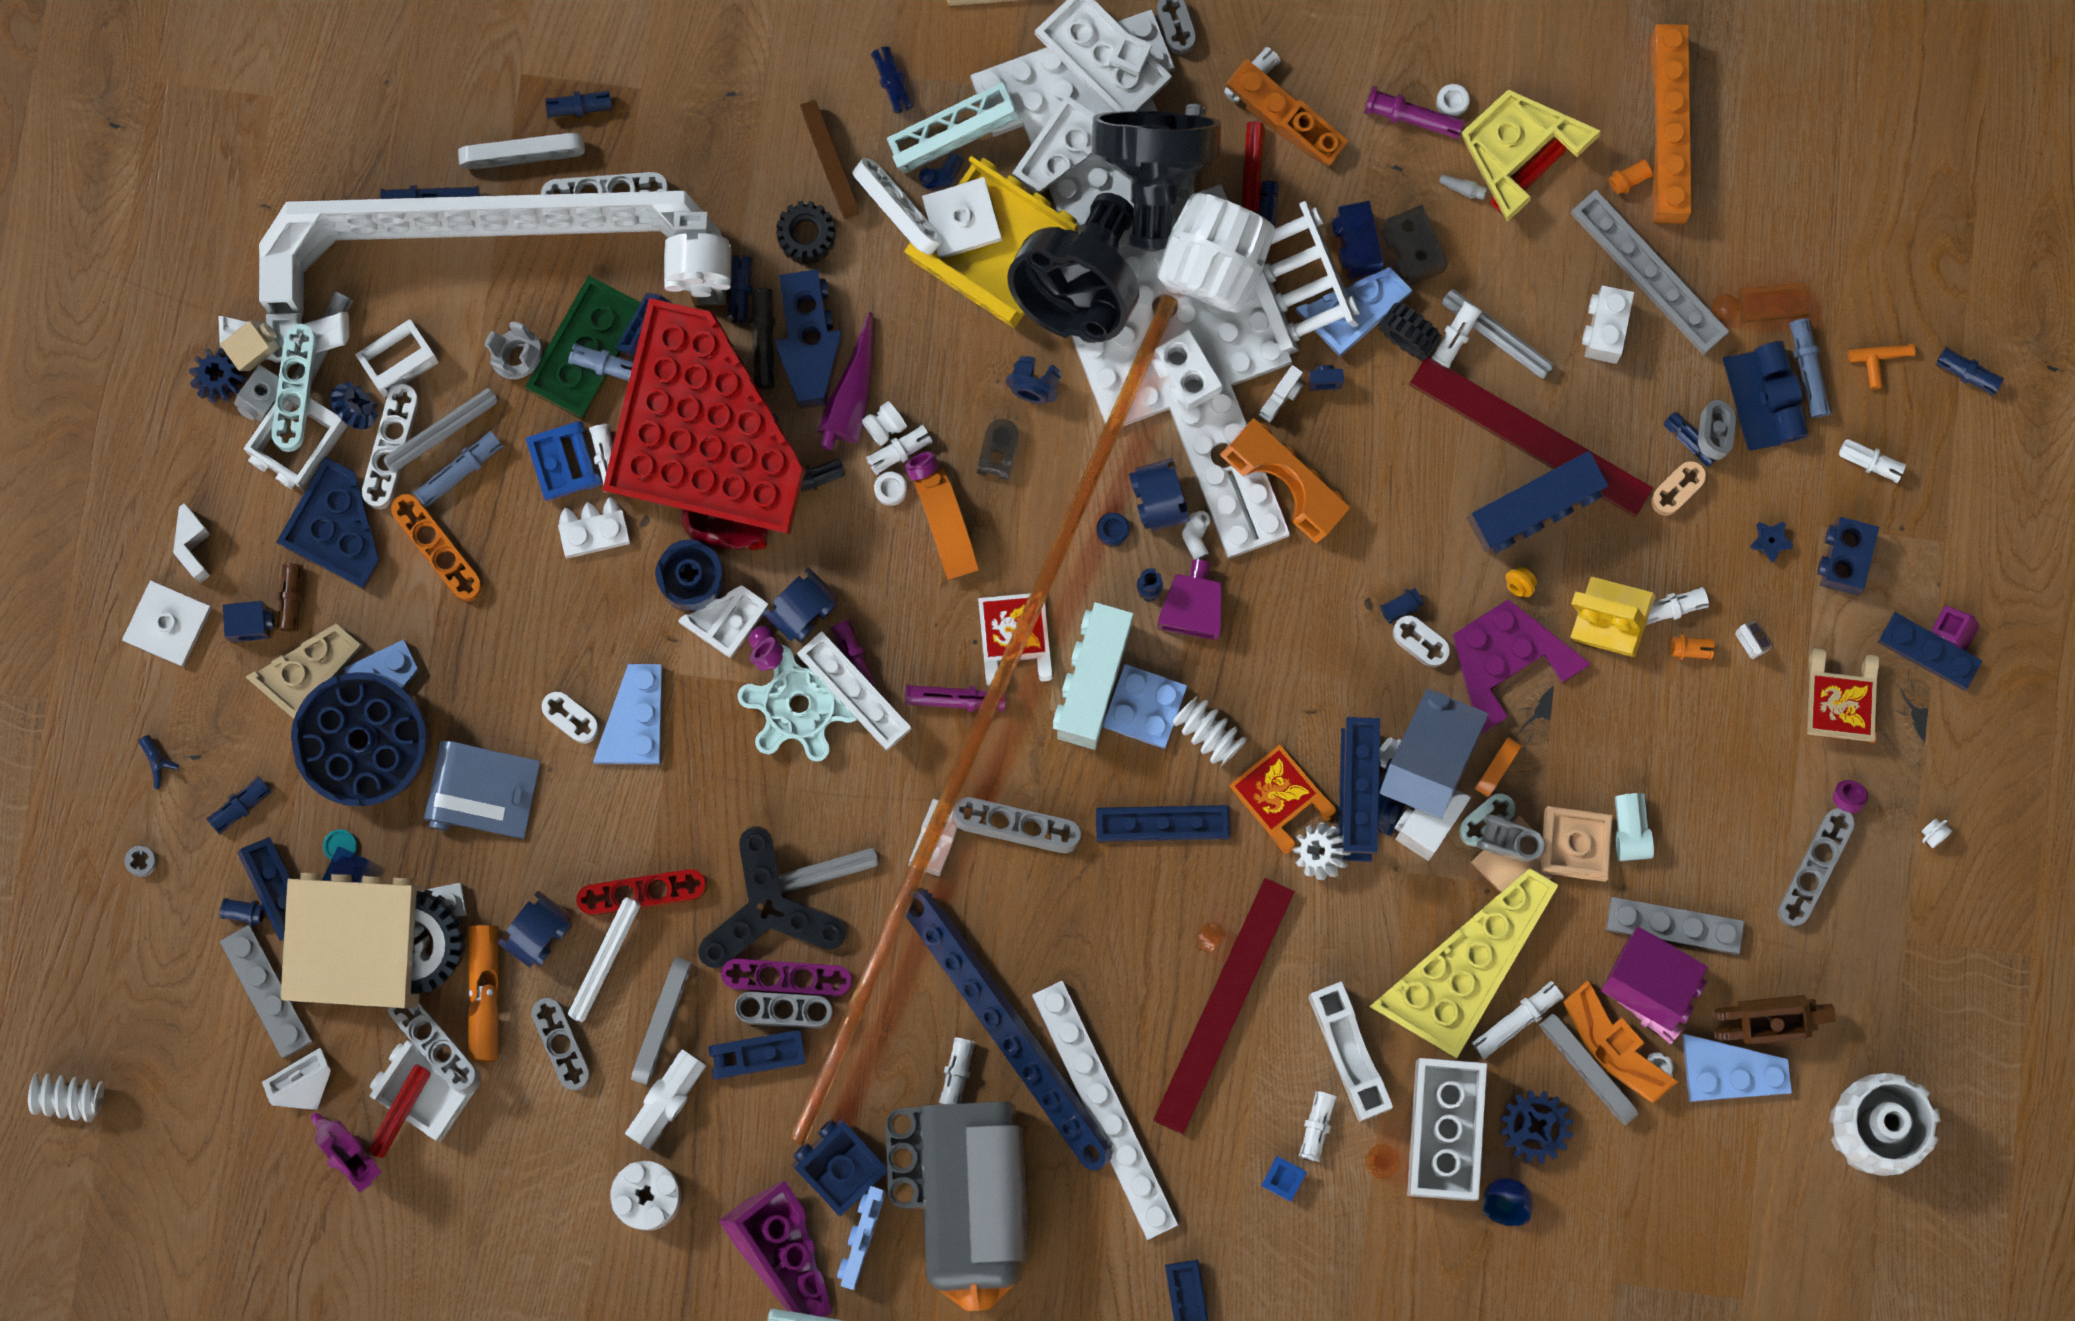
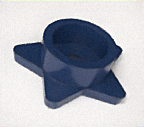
M1762 522L1756 524L1758 538L1750 545V548L1766 554L1771 563L1775 562L1780 551L1793 548V544L1784 536V522L1773 527ZM1769 538H1774L1775 542L1770 543Z

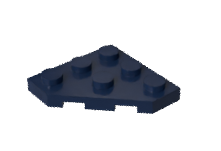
M325 457L276 543L365 590L380 563V558L358 480L353 471Z

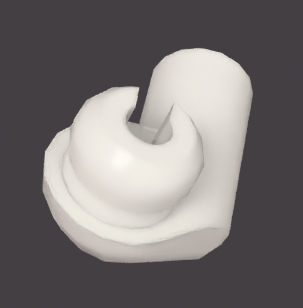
M1202 510L1194 512L1189 516L1190 521L1186 522L1182 531V538L1193 559L1201 560L1209 555L1202 537L1207 526L1210 524V516Z

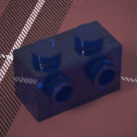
M1370 201L1339 206L1335 218H1332V228L1335 238L1340 237L1342 249L1338 250L1342 269H1347L1349 279L1380 272L1383 266V258Z

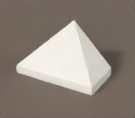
M319 1048L264 1080L262 1084L272 1106L318 1110L331 1070L324 1052Z

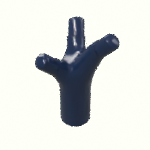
M146 735L139 739L138 742L152 769L153 788L160 789L161 769L167 767L177 770L179 764L166 759L158 751L151 736Z

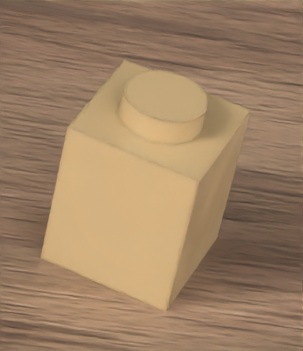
M262 321L247 322L220 344L238 371H251L280 348L275 341L277 338L276 333L267 323H262Z

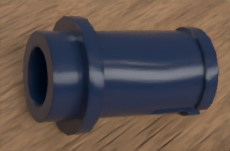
M1406 588L1404 589V594L1379 606L1388 624L1412 611L1416 613L1420 611L1419 608L1424 603L1415 588L1411 590Z
M224 898L221 903V919L248 922L249 926L252 927L256 924L261 925L264 920L265 909L258 900H253L250 903Z

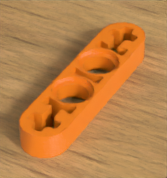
M409 494L398 496L391 506V513L398 524L459 600L471 602L477 599L482 592V583L477 574L414 496ZM406 503L408 506L415 505L412 508V512L419 522L414 525L407 515L399 516L402 513L400 507L402 504ZM424 527H431L436 532L435 539L429 544L420 543L418 540V533ZM445 552L453 553L456 557L455 564L450 569H442L438 566V558ZM462 566L466 568L465 570L460 571ZM459 571L466 581H475L471 585L473 591L469 594L465 590L459 592L462 586L456 577L453 576ZM453 576V578L451 579V581H449V580L447 579L448 577Z

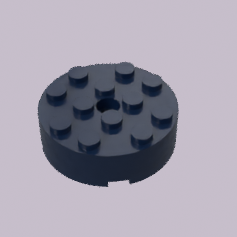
M354 672L332 677L315 687L306 696L294 717L291 741L297 769L313 790L326 799L339 804L367 806L390 800L413 784L421 773L428 757L430 730L421 704L405 686L381 674ZM358 729L364 730L368 736L367 746L362 749L355 747L352 742V735Z

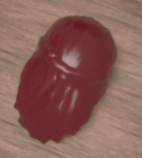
M683 510L681 515L682 525L690 539L713 548L745 549L761 541V537L768 534V529Z

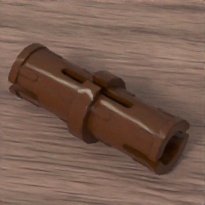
M294 563L282 564L281 589L277 593V601H279L277 630L285 632L298 631L300 603H303L304 595L301 594L303 565Z

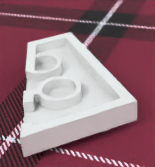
M1066 95L1017 165L1012 176L1032 191L1039 194L1093 154L1091 151L1093 116L1096 114Z

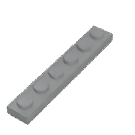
M1597 190L1593 191L1571 211V215L1703 356L1729 333V330Z

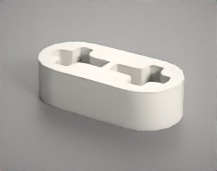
M1413 616L1401 617L1396 622L1393 628V637L1399 646L1429 668L1440 667L1446 662L1450 648L1441 636ZM1410 624L1415 627L1414 635L1421 640L1418 642L1411 636L1406 639L1402 638L1403 630L1400 626L1408 627ZM1425 642L1432 648L1436 644L1441 647L1439 653L1442 658L1434 657L1432 660L1427 657L1429 650L1422 643Z
M561 692L550 693L544 698L542 711L545 717L574 741L586 744L596 738L599 731L596 719L571 698ZM563 700L562 706L569 715L566 718L558 712L551 715L552 708L549 705L552 701L559 703ZM574 717L581 723H585L587 720L590 721L588 726L591 731L588 735L584 732L579 736L576 735L578 729L571 722Z

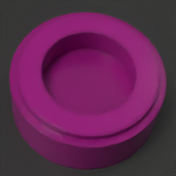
M932 452L917 454L909 459L905 465V470L911 480L923 479L939 468V462Z
M1844 780L1837 784L1832 799L1841 810L1857 813L1864 808L1868 800V792L1860 783Z

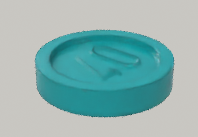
M342 829L330 832L323 842L325 855L336 863L349 861L357 850L355 837L350 832Z

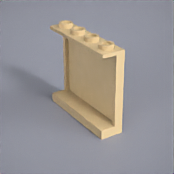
M301 873L300 879H288L281 1000L418 1008L419 994L411 993L416 891H425L426 886L413 885L414 879L393 878V884H382L383 877L362 876L361 883L351 882L352 875L331 874V881L321 880V874Z

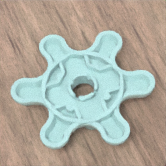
M783 646V659L774 669L772 681L764 686L754 684L742 686L738 692V700L743 707L759 709L766 716V725L757 735L755 741L756 747L761 753L772 754L778 750L783 741L796 739L803 744L805 754L810 760L822 761L828 756L830 750L824 736L827 725L834 721L852 723L857 719L810 668L800 667L795 662L790 648ZM798 695L804 696L809 700L808 709L801 713L793 712L790 708L791 700Z

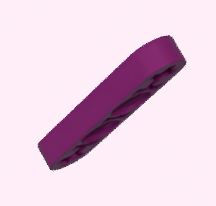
M731 959L725 963L721 971L722 980L725 985L730 989L741 991L840 997L847 994L852 986L850 973L847 969L838 965ZM739 965L742 972L752 973L751 966H757L755 971L756 985H749L751 978L744 977L740 978L739 983L735 984L732 977L727 976L728 971H734L735 966ZM769 967L777 969L780 974L779 981L773 986L764 985L760 977L762 971ZM805 969L812 973L813 982L809 987L802 989L795 985L794 976L798 971ZM824 970L823 978H833L835 972H840L841 978L846 979V984L840 985L839 990H833L832 984L822 983L823 990H816L819 982L817 971Z

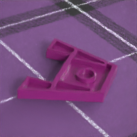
M1509 599L1452 635L1470 705L1489 713L1481 735L1508 717L1491 692V689L1544 656L1561 683H1564L1590 666L1588 661Z

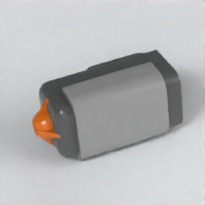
M1012 1102L927 1105L919 1108L896 1109L886 1119L888 1194L891 1202L900 1208H924L927 1280L932 1287L941 1291L966 1311L990 1310L1012 1287L1020 1282L1023 1274V1263L1028 1262L1023 1129L1017 1126L1016 1105ZM903 1115L908 1116L911 1120L910 1130L905 1134H898L894 1127L896 1119ZM907 1149L912 1153V1163L907 1168H899L896 1164V1155L901 1150ZM908 1183L913 1187L914 1196L909 1202L902 1203L897 1197V1190L902 1184Z

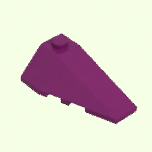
M782 1181L748 1198L719 1220L735 1247L787 1311L819 1317H826L832 1312L822 1273L818 1272L813 1251H815L813 1241L809 1239L804 1222L806 1220L804 1209L786 1181Z

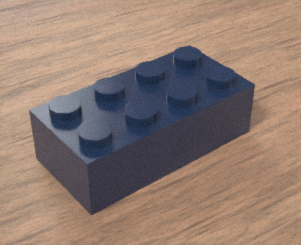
M1588 451L1471 513L1467 520L1484 551L1487 552L1493 549L1494 553L1497 554L1516 543L1513 537L1522 533L1525 539L1545 528L1543 524L1545 520L1551 518L1553 523L1569 516L1575 512L1572 506L1580 502L1584 508L1604 496L1602 490L1608 484L1592 454Z

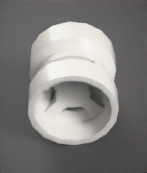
M889 401L880 406L877 417L869 414L861 420L866 430L879 446L889 441V432L891 434L900 433L907 428L903 418Z

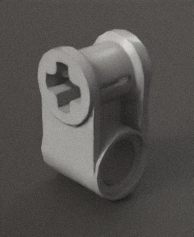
M1490 814L1486 815L1487 825L1482 841L1477 842L1476 846L1478 848L1523 862L1538 858L1544 851L1545 843L1540 833L1519 826L1507 819ZM1523 837H1529L1535 842L1536 848L1532 855H1526L1520 850L1519 843Z

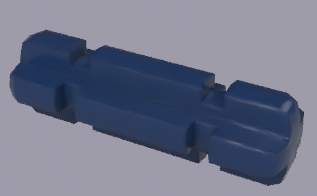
M1264 180L1261 185V196L1263 197L1260 198L1259 215L1267 219L1275 227L1278 203L1276 197H1278L1279 183L1273 180Z
M1678 412L1672 413L1665 420L1664 426L1672 434L1675 432L1677 434L1676 438L1694 455L1698 454L1700 456L1699 460L1708 467L1711 466L1716 460L1707 457L1698 446L1699 432L1690 423L1686 425L1684 423L1685 419Z

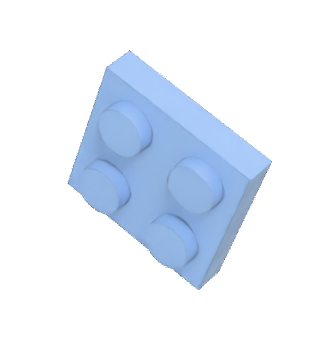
M1125 664L1105 717L1103 728L1165 749L1173 728V720L1178 714L1187 685Z

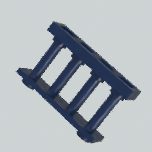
M1346 717L1345 728H1341L1339 828L1341 830L1339 836L1343 835V853H1351L1348 856H1343L1344 861L1371 862L1372 854H1377L1380 718Z

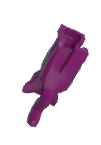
M312 1113L311 1120L317 1129L315 1143L329 1158L327 1164L329 1167L336 1168L342 1172L361 1193L372 1184V1180L382 1173L363 1148L362 1138L359 1136L354 1138L341 1121H328L319 1113Z

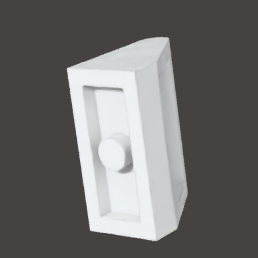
M410 319L355 354L384 398L388 396L389 391L394 386L407 384L439 363ZM412 333L421 349L377 376L368 361Z

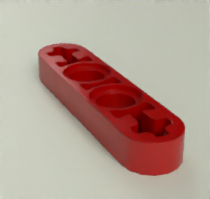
M685 869L590 884L579 890L576 896V903L578 908L588 916L617 913L621 904L616 900V892L622 886H629L633 889V900L640 903L639 909L694 901L704 895L706 881L699 871ZM693 876L695 881H700V886L695 887V893L689 894L686 888L677 889L679 896L673 897L674 888L670 881L671 878H676L677 885L687 883V877ZM655 881H662L667 885V893L661 899H654L649 895V887ZM610 888L609 897L613 904L612 907L607 908V901L596 902L595 909H590L588 904H583V899L588 898L589 892L592 891L596 897L606 896L604 889Z

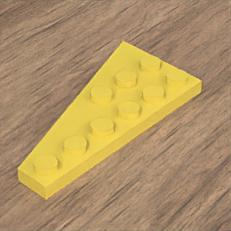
M1529 868L1375 1001L1370 1008L1457 1059L1558 885Z

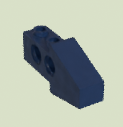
M818 269L779 275L788 338L775 340L779 357L800 409L826 405L842 344L840 330L828 332V330L834 329L831 310L824 311L823 299L829 298L826 278L819 279ZM805 301H811L816 305L815 309L810 313H802L798 308ZM810 332L818 333L821 336L819 342L814 345L806 344L803 339Z

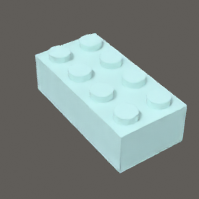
M1096 602L1092 611H1085L1080 634L1085 637L1083 643L1076 642L1071 659V666L1075 667L1074 674L1067 673L1062 689V697L1066 698L1065 705L1058 704L1053 720V729L1057 730L1058 740L1093 750L1096 749L1131 630L1133 613Z

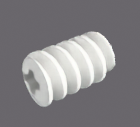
M1196 696L1177 714L1173 720V725L1178 726L1185 723L1182 734L1185 736L1195 732L1191 743L1196 745L1204 741L1201 753L1207 754L1214 751L1210 762L1214 764L1223 760L1221 764L1223 766L1239 751L1247 738L1244 736L1234 740L1233 738L1238 729L1234 727L1226 731L1224 728L1228 719L1224 718L1216 721L1215 718L1219 710L1216 708L1207 712L1206 708L1209 700L1205 699L1198 703L1196 701L1198 696Z
M36 1072L31 1080L28 1092L29 1111L35 1115L42 1111L45 1116L49 1117L56 1112L57 1117L62 1119L66 1118L69 1114L71 1120L76 1121L82 1116L85 1122L91 1123L102 1108L105 1090L104 1081H99L96 1089L93 1090L90 1079H86L82 1088H79L77 1077H73L69 1086H65L63 1075H59L56 1083L52 1084L51 1074L46 1073L43 1081L39 1082Z

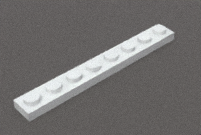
M1063 981L1033 994L1032 997L1085 1109L1099 1127L1098 1131L1104 1136L1105 1140L1109 1141L1107 1143L1112 1147L1110 1150H1112L1113 1154H1111L1110 1162L1146 1239L1149 1240L1178 1226Z

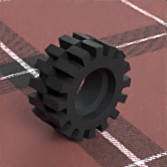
M798 201L797 206L793 207L791 204L787 206L788 211L786 213L782 211L780 214V221H777L776 224L780 249H783L784 254L787 257H792V261L798 263L799 260H802L803 264H809V260H814L816 263L820 261L819 257L822 255L826 257L829 254L828 250L830 248L833 249L834 239H836L834 221H832L829 211L826 212L822 205L815 206L813 201H808V204ZM803 221L814 223L819 230L817 238L808 244L798 242L793 236L794 228Z
M1398 302L1392 305L1378 324L1380 331L1384 332L1386 338L1391 339L1394 345L1397 344L1404 352L1406 350L1409 355L1413 357L1415 355L1420 360L1421 358L1425 360L1441 339L1438 329L1433 327L1430 321H1426L1424 316L1418 315L1414 309H1409L1406 305H1401Z

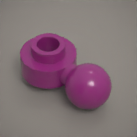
M765 626L754 628L749 635V644L753 649L750 661L760 671L773 670L781 663L784 648L775 639L771 629Z

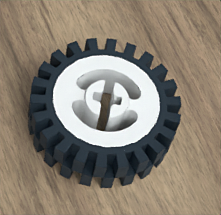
M427 889L423 892L416 891L415 921L422 923L430 931L434 946L432 954H427L426 948L430 942L429 935L422 938L416 945L413 944L412 994H420L424 991L428 993L437 986L442 985L460 965L463 959L461 955L465 952L466 944H463V939L466 937L465 930H461L460 927L463 922L460 916L456 918L453 913L456 910L452 904L447 906L444 903V897L441 895L435 897L432 895L433 891ZM415 924L414 938L426 930L425 927Z

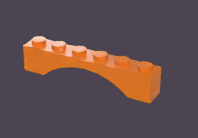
M1656 24L1650 36L1651 71L1655 100V162L1652 190L1653 223L1685 224L1691 214L1688 25Z

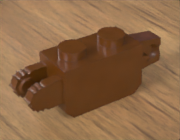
M1805 995L1737 1001L1738 1006L1721 1007L1713 1011V1019H1739L1740 1025L1717 1029L1715 1031V1039L1722 1041L1743 1039L1744 1043L1748 1044L1807 1039L1812 1036V1031L1818 1030V1024L1836 1022L1833 1004L1816 1005L1815 999H1807Z

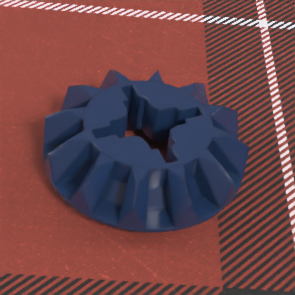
M348 381L345 384L339 383L332 390L330 401L333 410L347 425L360 430L368 429L379 416L375 410L377 404L370 400V394H365L360 385L354 387Z

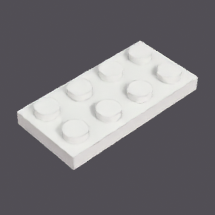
M1067 0L1035 30V35L1113 112L1140 111L1172 80V76L1150 54L1139 77L1109 64V59L1121 33L1127 32L1095 0Z

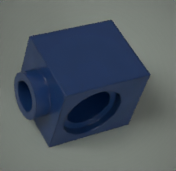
M263 601L222 605L224 636L229 642L270 639V629L275 628L274 613L272 609L268 610V606Z

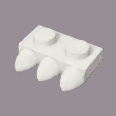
M611 497L605 502L602 515L589 502L585 504L582 510L581 520H578L577 516L567 507L563 509L560 515L558 528L566 559L630 544L623 510L618 502Z

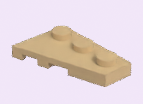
M334 624L303 642L300 647L284 656L281 655L261 670L247 675L246 678L294 719L299 706L306 696L322 682L337 676L363 646L338 624Z

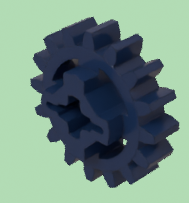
M1533 1090L1527 1092V1100H1524L1521 1095L1515 1096L1516 1106L1509 1103L1506 1104L1505 1108L1510 1114L1509 1116L1500 1117L1499 1120L1507 1125L1506 1128L1499 1131V1135H1508L1509 1140L1503 1145L1505 1148L1512 1145L1516 1148L1513 1152V1157L1516 1158L1523 1153L1525 1154V1163L1529 1164L1533 1156H1536L1539 1164L1545 1163L1546 1154L1554 1160L1558 1158L1555 1151L1556 1148L1563 1151L1568 1148L1563 1142V1138H1572L1573 1134L1566 1131V1126L1573 1124V1120L1564 1119L1563 1115L1569 1109L1568 1107H1562L1561 1109L1557 1107L1559 1097L1556 1096L1549 1101L1547 1100V1091H1542L1539 1098H1536ZM1531 1105L1544 1106L1550 1112L1547 1114L1536 1112ZM1519 1112L1522 1123L1520 1130L1515 1132L1514 1121ZM1531 1118L1534 1122L1541 1121L1544 1126L1540 1129L1541 1136L1537 1132L1530 1133L1528 1128L1532 1125ZM1557 1122L1558 1133L1553 1142L1550 1133L1552 1124ZM1526 1140L1536 1142L1541 1150L1527 1148L1521 1143Z

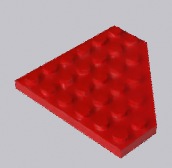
M649 298L602 491L790 534L806 469L715 314L710 311Z

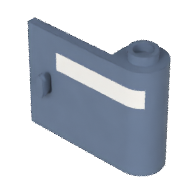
M440 741L424 820L430 822L429 828L441 831H449L450 826L459 825L524 839L540 761L456 742Z

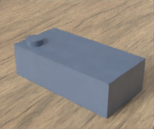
M1426 689L1390 762L1380 794L1443 819L1476 748L1489 713L1449 698L1443 693Z

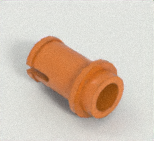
M1641 159L1621 172L1618 170L1614 171L1613 176L1609 177V183L1617 195L1621 193L1627 194L1629 193V188L1651 178L1653 173L1647 161Z
M1679 634L1678 637H1673L1671 640V656L1677 657L1678 660H1683L1684 657L1712 660L1714 651L1701 650L1700 648H1714V639L1687 638L1684 634Z

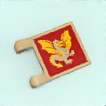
M1813 649L1809 657L1807 734L1874 742L1879 657L1876 655H1866L1861 666L1862 677L1824 673L1826 651L1824 649Z

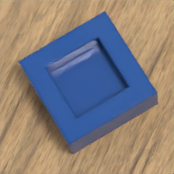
M1276 1156L1261 1187L1291 1202L1307 1172Z

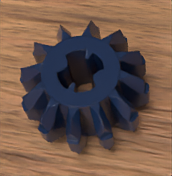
M219 348L216 355L210 349H206L205 354L207 358L203 360L201 357L196 356L194 360L199 367L189 369V373L195 377L190 381V385L193 389H198L197 395L201 399L209 396V401L216 404L219 396H221L224 402H229L230 397L228 393L232 391L238 395L240 392L236 384L246 383V378L240 374L243 371H238L223 348ZM221 370L223 377L220 378L218 376V381H214L212 375L214 373L218 375L217 371Z

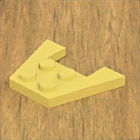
M1507 90L1462 132V139L1507 222L1531 201V196L1510 177L1546 143L1555 137L1578 157L1600 137V130L1511 90Z

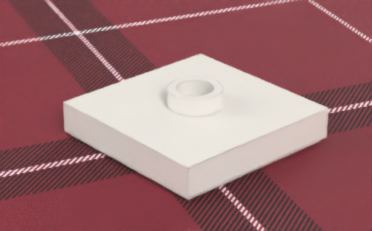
M984 177L922 196L929 223L936 229L943 240L937 248L940 259L1003 241Z
M150 580L122 641L184 668L212 608Z

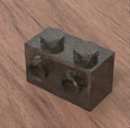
M1423 205L1386 219L1384 231H1382L1384 243L1388 249L1393 248L1397 260L1394 261L1397 272L1401 278L1406 277L1409 286L1446 271L1448 261Z

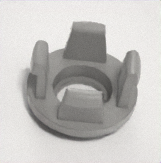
M511 321L509 325L511 331L502 336L491 331L486 338L484 346L491 353L490 364L494 370L503 378L513 380L527 376L537 367L542 357V344L532 331L527 330L525 325ZM524 347L519 356L522 363L517 366H511L509 363L510 354L516 348Z

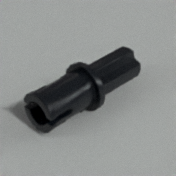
M836 458L812 468L809 465L806 466L801 492L812 488L816 491L818 490L817 486L844 477L845 469L842 461Z

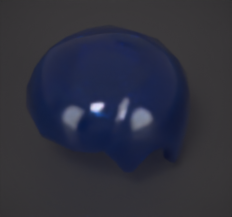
M1512 1178L1495 1179L1486 1186L1482 1197V1211L1486 1217L1505 1226H1521L1530 1221L1534 1199L1531 1191L1525 1184Z

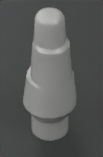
M1441 175L1439 179L1441 184L1470 199L1477 198L1484 201L1488 192V188L1480 186L1476 181L1461 180L1446 175Z

